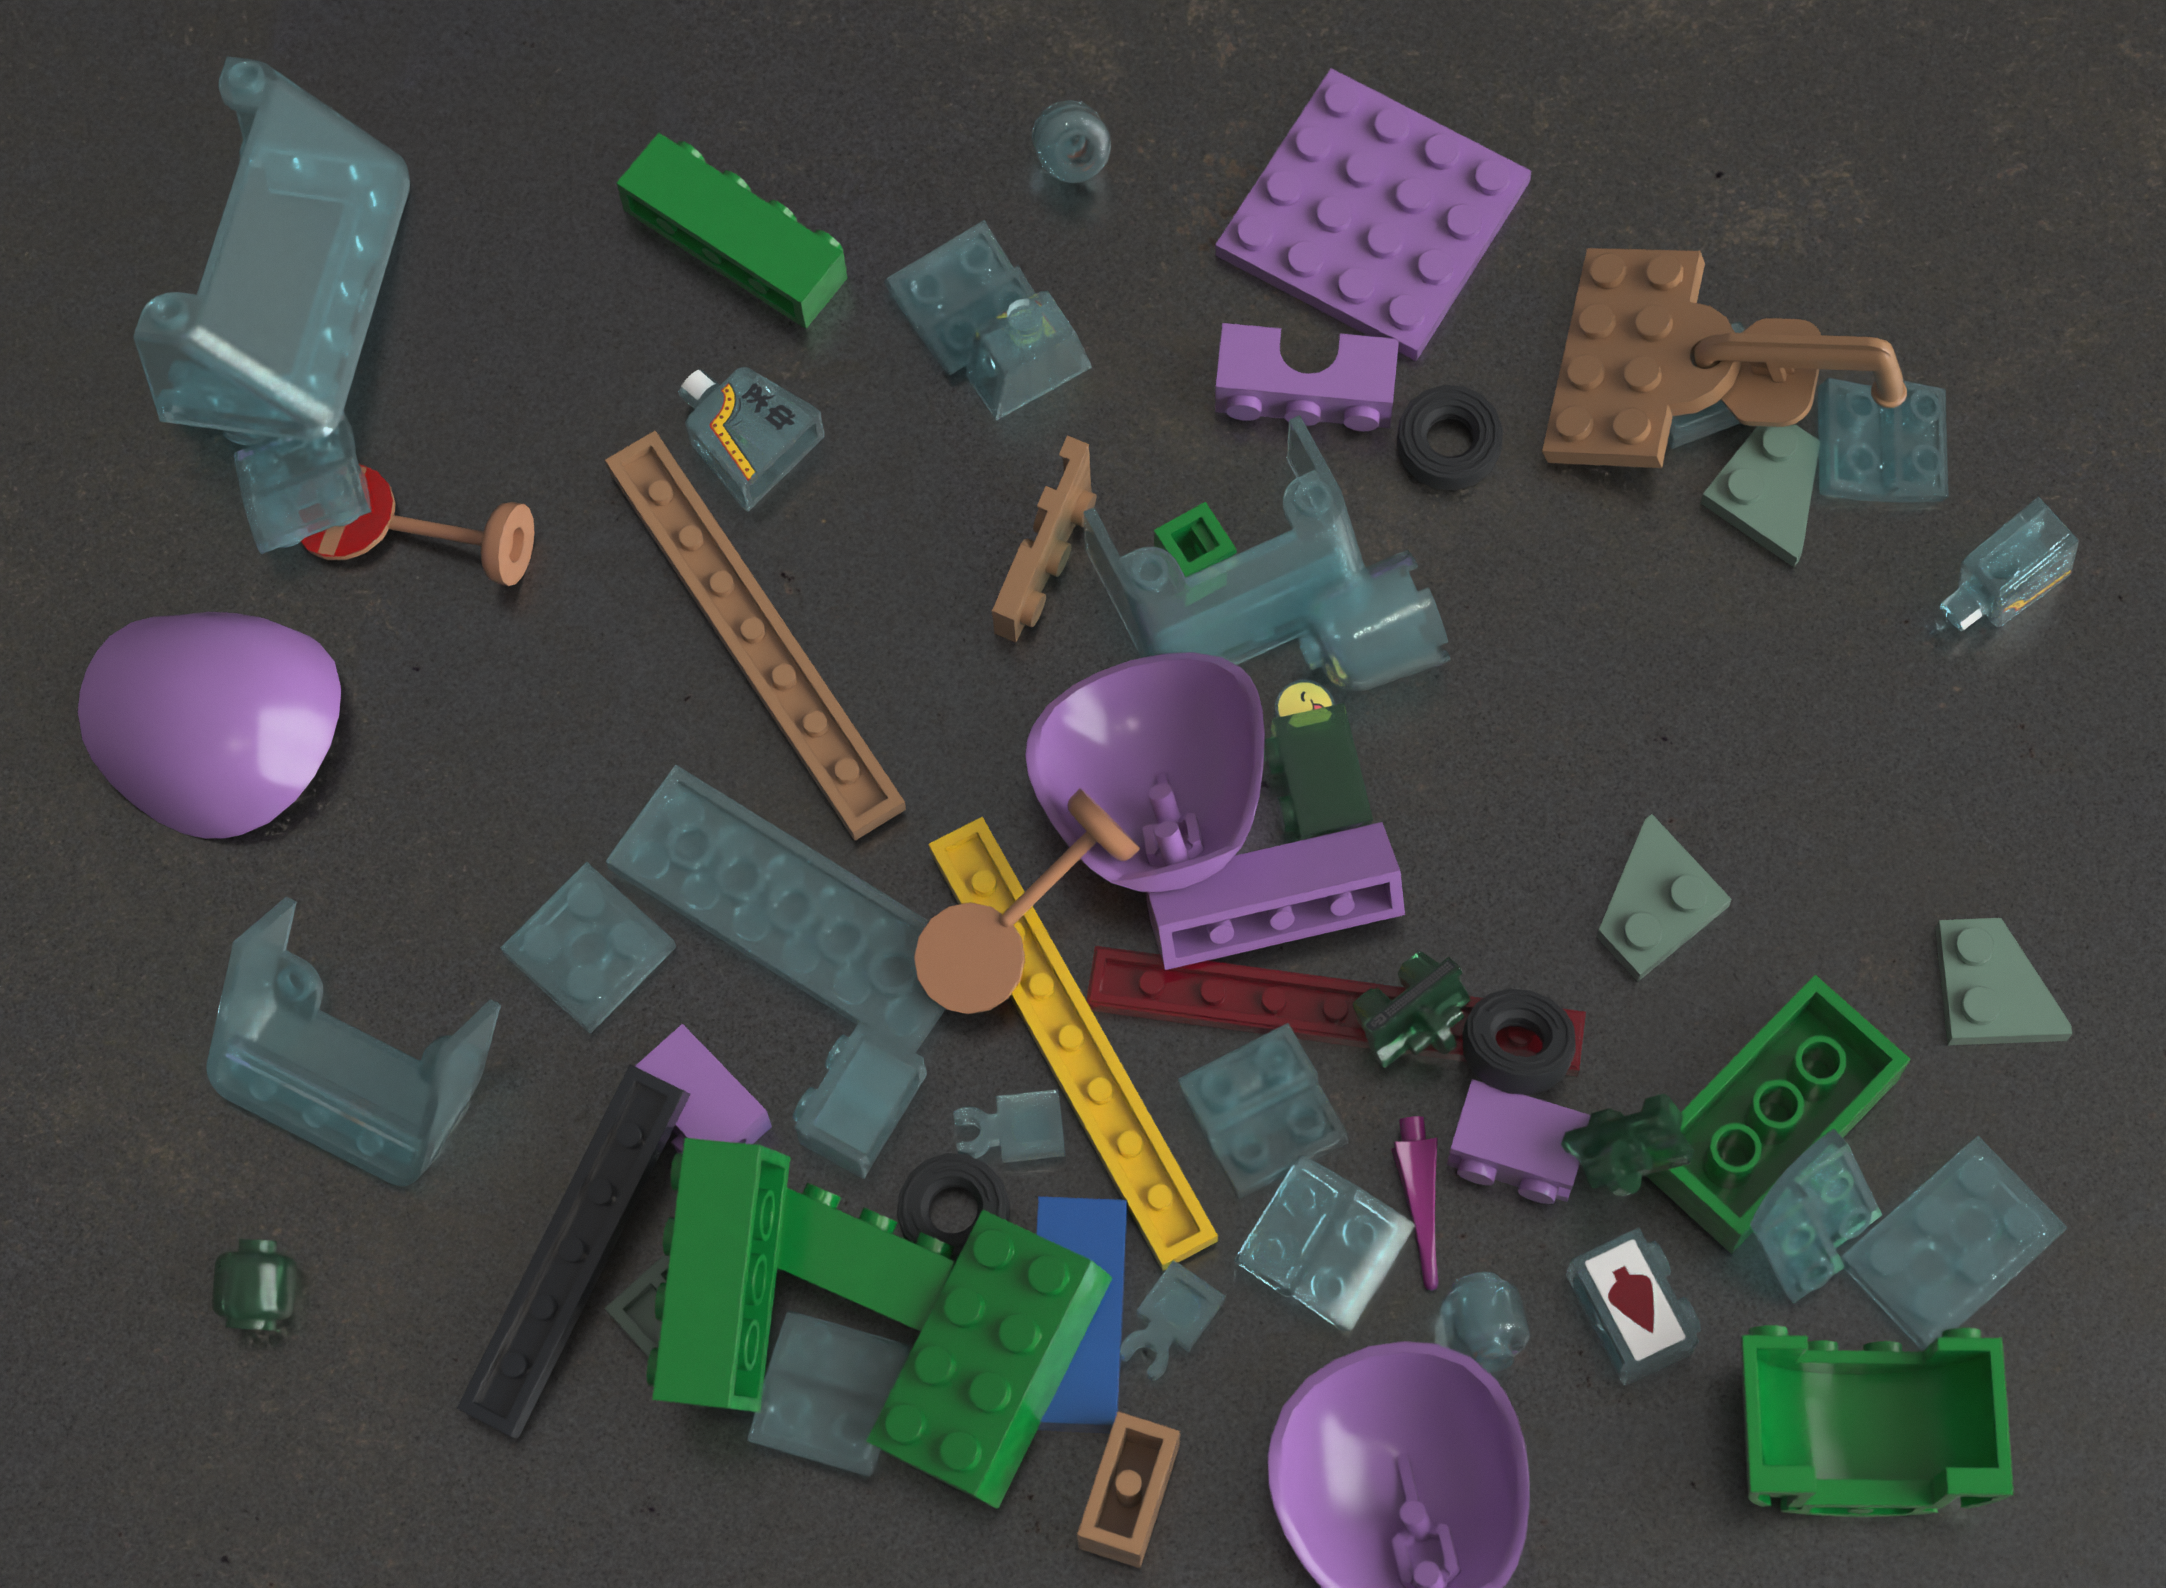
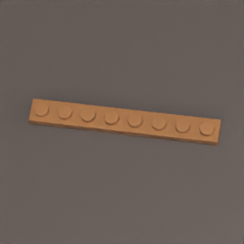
M651 432L605 459L609 473L854 841L905 811V801L657 432Z

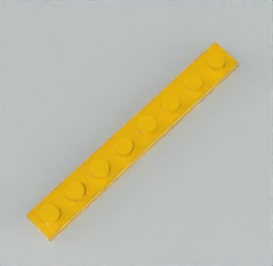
M983 817L928 844L930 854L958 904L971 902L991 906L1003 914L1025 892ZM1032 906L1014 924L1022 937L1025 963L1021 981L1010 995V998L1123 1200H1127V1208L1163 1271L1218 1242V1235Z

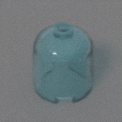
M1409 550L1394 554L1332 581L1313 592L1306 603L1304 612L1307 633L1297 637L1301 652L1310 671L1321 667L1329 682L1340 690L1361 692L1451 661L1448 652L1440 646L1448 643V639L1429 587L1417 591L1409 571L1417 569L1418 564Z

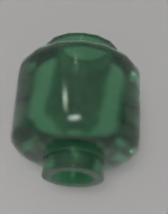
M239 1239L238 1251L224 1252L216 1258L211 1305L215 1314L226 1318V1328L276 1331L277 1321H283L292 1315L295 1301L297 1264L288 1255L276 1254L277 1241Z

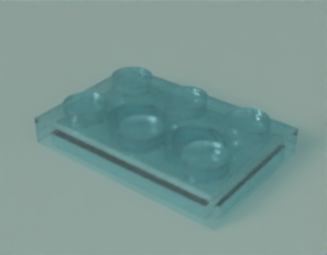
M1976 1136L1850 1248L1838 1262L1923 1351L1937 1337H1942V1331L1959 1328L2056 1241L2066 1231L2067 1226L1979 1136Z

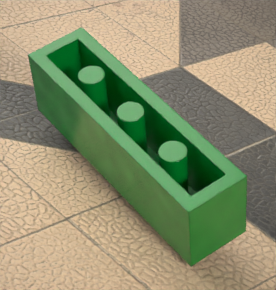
M658 133L616 183L625 212L805 329L808 328L848 278L843 248L835 238L825 231L817 229L815 232H812L797 222L794 214L782 203L776 200H770L767 203L751 192L747 183L737 174L729 170H724L721 173L708 165L700 152L687 142L678 141L676 144Z
M808 1182L802 1193L787 1187L777 1268L922 1331L956 1261L950 1259L955 1247L922 1232L919 1233L915 1243L893 1234L898 1224L897 1221L863 1207L859 1218H856L837 1209L842 1197Z

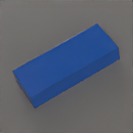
M1038 1196L1036 1234L1094 1261L1113 1277L1049 1407L1040 1421L1037 1429L1039 1431L1111 1433L1119 1404L1127 1200Z

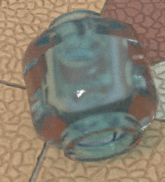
M1073 100L1056 102L1046 108L1035 121L1032 133L1034 152L1046 172L1057 180L1069 183L1087 181L1097 175L1107 163L1111 150L1110 134L1098 113L1087 104Z
M1479 1272L1466 1275L1452 1285L1451 1291L1442 1300L1440 1315L1449 1349L1473 1358L1488 1373L1501 1371L1511 1366L1514 1362V1357L1528 1345L1530 1329L1521 1295L1514 1284L1500 1279L1497 1274Z

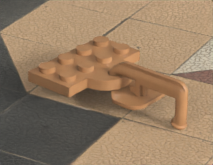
M1587 248L1542 452L1548 463L1662 468L1673 416L1697 413L1717 403L1719 400L1744 425L1786 427L1799 422L1809 413L1813 404L1820 369L1872 371L1875 382L1871 387V396L1875 403L1884 408L1900 406L1907 396V388L1903 382L1902 372L1894 349L1887 340L1873 337L1821 335L1814 324L1801 319L1765 318L1755 322L1743 332L1735 333L1727 317L1711 306L1697 303L1705 266L1700 251Z

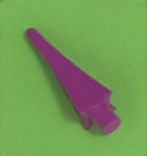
M1412 1116L1399 1119L1401 1142H1393L1394 1148H1391L1413 1224L1423 1284L1427 1290L1433 1291L1438 1286L1435 1244V1185L1438 1138L1426 1139L1424 1117Z

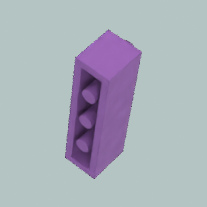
M1382 822L1236 855L1222 870L1204 881L1183 889L1145 892L1150 922L1165 970L1405 915L1401 871Z

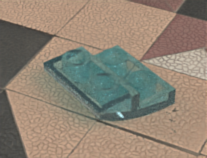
M985 220L886 278L884 281L908 321L949 376L980 358L982 351L988 348L990 344H995L1001 340L1002 345L1035 325L1029 314L1025 315V317L1023 316L1022 319L1019 318L1005 323L995 320V318L1004 313L1007 315V310L1013 302L1020 299H1029V307L1037 305L1045 317L1049 316L1019 266L1013 268ZM998 327L996 330L999 329V331L995 335H1002L999 338H994L991 343L987 341L984 344V341L987 339L981 340V335Z
M1828 378L1819 385V495L1877 502L1944 501L1948 498L1946 389L1903 381L1907 388V396L1904 402L1895 408H1884L1874 402L1871 396L1872 386Z
M343 411L234 452L235 466L244 507L255 544L260 554L279 547H291L302 541L305 537L333 526L348 525L358 519L359 516L372 512L367 479L357 461L352 427Z
M1289 1023L1178 1079L1184 1096L1238 1199L1349 1143L1348 1133L1320 1087L1318 1073Z
M1833 1128L1800 1155L1781 1175L1758 1207L1750 1227L1786 1296L1794 1304L1809 1292L1824 1286L1833 1275L1845 1268L1836 1248L1847 1240L1863 1233L1871 1223L1883 1215L1848 1143Z
M1302 1155L1298 1156L1234 1261L1282 1296L1295 1297L1339 1330L1351 1331L1414 1229L1415 1224L1360 1187Z
M788 1311L763 1384L760 1412H755L747 1441L870 1477L874 1473L880 1449L869 1444L866 1440L908 1358L911 1345Z

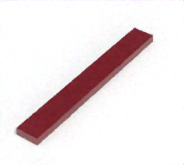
M1095 946L1086 1002L1091 1011L1467 1062L1463 1055V1029L1474 1005L1483 998L1425 990L1393 1015L1390 1020L1372 1032L1365 1024L1411 988L1213 961H1203L1165 970L1160 954ZM1563 1009L1575 1028L1576 1048L1573 1061L1566 1075L1578 1077L1586 1012ZM1504 1027L1495 1035L1499 1047L1515 1056L1530 1057L1542 1050V1042L1539 1036L1523 1027Z

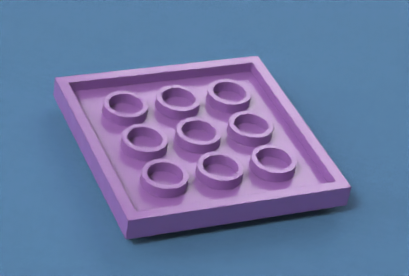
M1331 68L1215 244V256L1367 336L1399 339L1398 352L1417 361L1529 184L1531 171Z

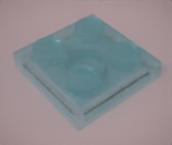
M586 862L500 948L506 958L591 1034L676 948L674 940Z

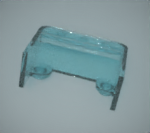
M1300 415L1289 420L1287 461L1297 478L1288 485L1283 497V512L1292 530L1185 577L1176 559L1169 552L1157 547L1139 548L1120 557L1095 507L1083 512L1085 550L1141 658L1167 653L1195 652L1223 657L1238 665L1357 610L1364 602L1367 593L1368 576L1342 491Z
M285 897L233 942L207 1060L206 1070L209 1081L222 1097L391 1184L398 1186L410 1185L417 1181L431 1166L478 1086L485 1068L501 1004L490 999L454 1035L436 1038L424 1050L422 1059L419 1061L319 1010L323 996V984L319 974L306 960L286 951L297 902Z

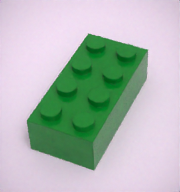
M1814 975L1649 1144L1644 1151L1639 1166L1692 1153L1689 1162L1643 1174L1732 1254L1894 1086L1911 1059L1818 976Z
M684 1138L683 1153H676L671 1169V1186L673 1191H678L675 1217L668 1218L663 1234V1251L665 1256H670L667 1282L660 1283L655 1298V1317L657 1321H662L659 1348H652L647 1363V1383L649 1386L654 1387L652 1400L760 1412L790 1156L762 1145Z
M982 1210L866 1442L886 1454L998 1509L1113 1277L1094 1261Z

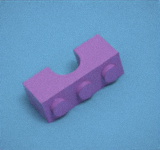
M1222 323L1215 387V412L1226 413L1234 419L1244 421L1255 420L1263 416L1285 418L1288 422L1299 426H1311L1318 422L1344 424L1346 427L1356 431H1371L1378 427L1390 428L1399 339L1340 334L1339 349L1335 361L1321 372L1306 374L1293 370L1282 359L1280 354L1281 328Z

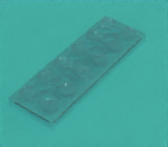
M677 765L670 771L606 860L609 870L911 1059L945 1011L943 1006L928 996L917 977L914 956L918 938L928 924V920Z

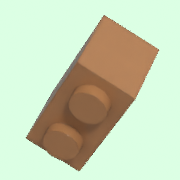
M1119 1411L1117 1412L1077 1534L1079 1549L1141 1568L1180 1447V1431Z

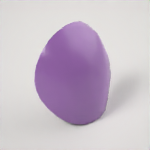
M202 612L150 617L131 622L109 636L96 651L86 669L80 689L78 716L81 736L92 761L108 782L129 802L155 821L186 835L204 839L229 838L245 834L271 822L298 799L314 778L332 743L340 712L341 685L335 661L319 642L306 634L265 618L227 612Z
M1184 652L1160 654L1130 660L1099 671L1072 685L1045 707L1033 724L1027 738L1025 757L1028 776L1041 806L1069 847L1086 832L1071 815L1067 806L1068 800L1079 788L1083 789L1140 847L1130 859L1120 861L1110 855L1097 842L1080 858L1091 870L1113 884L1139 892H1164L1183 889L1204 881L1222 870L1242 848L1252 827L1260 797L1264 764L1265 733L1263 709L1258 690L1250 676L1241 667L1223 657Z
M1405 1341L1368 1346L1333 1360L1307 1377L1283 1405L1269 1446L1268 1476L1274 1509L1287 1540L1304 1567L1322 1588H1503L1507 1584L1517 1567L1526 1537L1529 1514V1469L1526 1445L1518 1417L1507 1394L1497 1380L1473 1358L1432 1343Z

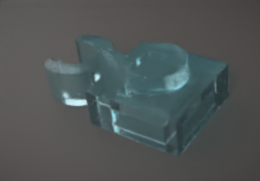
M1058 1089L996 1096L998 1114L987 1115L976 1107H963L953 1112L955 1126L972 1124L980 1130V1134L975 1140L957 1143L958 1154H968L978 1158L984 1155L990 1147L1001 1146L1003 1163L1065 1156Z
M1173 1260L1137 1309V1317L1149 1324L1145 1330L1135 1331L1126 1337L1120 1349V1358L1127 1362L1138 1348L1147 1347L1152 1349L1156 1354V1360L1150 1365L1147 1377L1152 1381L1157 1380L1168 1367V1349L1174 1342L1189 1352L1224 1304L1225 1295Z

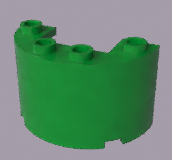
M1766 1325L1750 1328L1748 1335H1742L1740 1338L1748 1497L1750 1501L1765 1507L1771 1506V1497L1781 1498V1511L1796 1514L1836 1517H1886L1938 1513L1937 1508H1944L1957 1497H1960L1961 1508L1969 1509L1992 1504L2014 1495L2002 1338H1981V1330L1976 1328H1952L1942 1331V1337H1937L1923 1351H1902V1344L1894 1341L1870 1342L1863 1345V1351L1839 1350L1838 1343L1834 1341H1808V1336H1788V1329L1783 1326Z

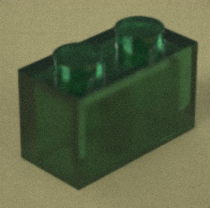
M1341 703L1274 718L1270 728L1271 738L1264 739V757L1269 774L1280 773L1285 796L1277 797L1276 803L1283 832L1294 831L1297 842L1371 825L1373 817L1345 704Z

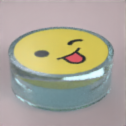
M1297 680L1289 683L1280 691L1276 699L1273 712L1275 725L1284 737L1293 742L1312 743L1318 741L1328 733L1335 716V702L1331 693L1323 685L1312 680Z

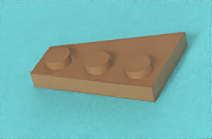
M1068 435L1059 453V456L1063 458L1064 469L1057 490L1045 486L1037 505L1039 509L1034 521L1033 531L1038 535L1035 541L1026 538L1020 544L992 610L994 634L1015 643L1025 625L1033 627L1038 621L1046 601V594L1041 592L1050 574L1058 577L1062 573L1071 552V544L1067 543L1075 525L1080 527L1086 525L1095 506L1097 495L1091 492L1089 444Z

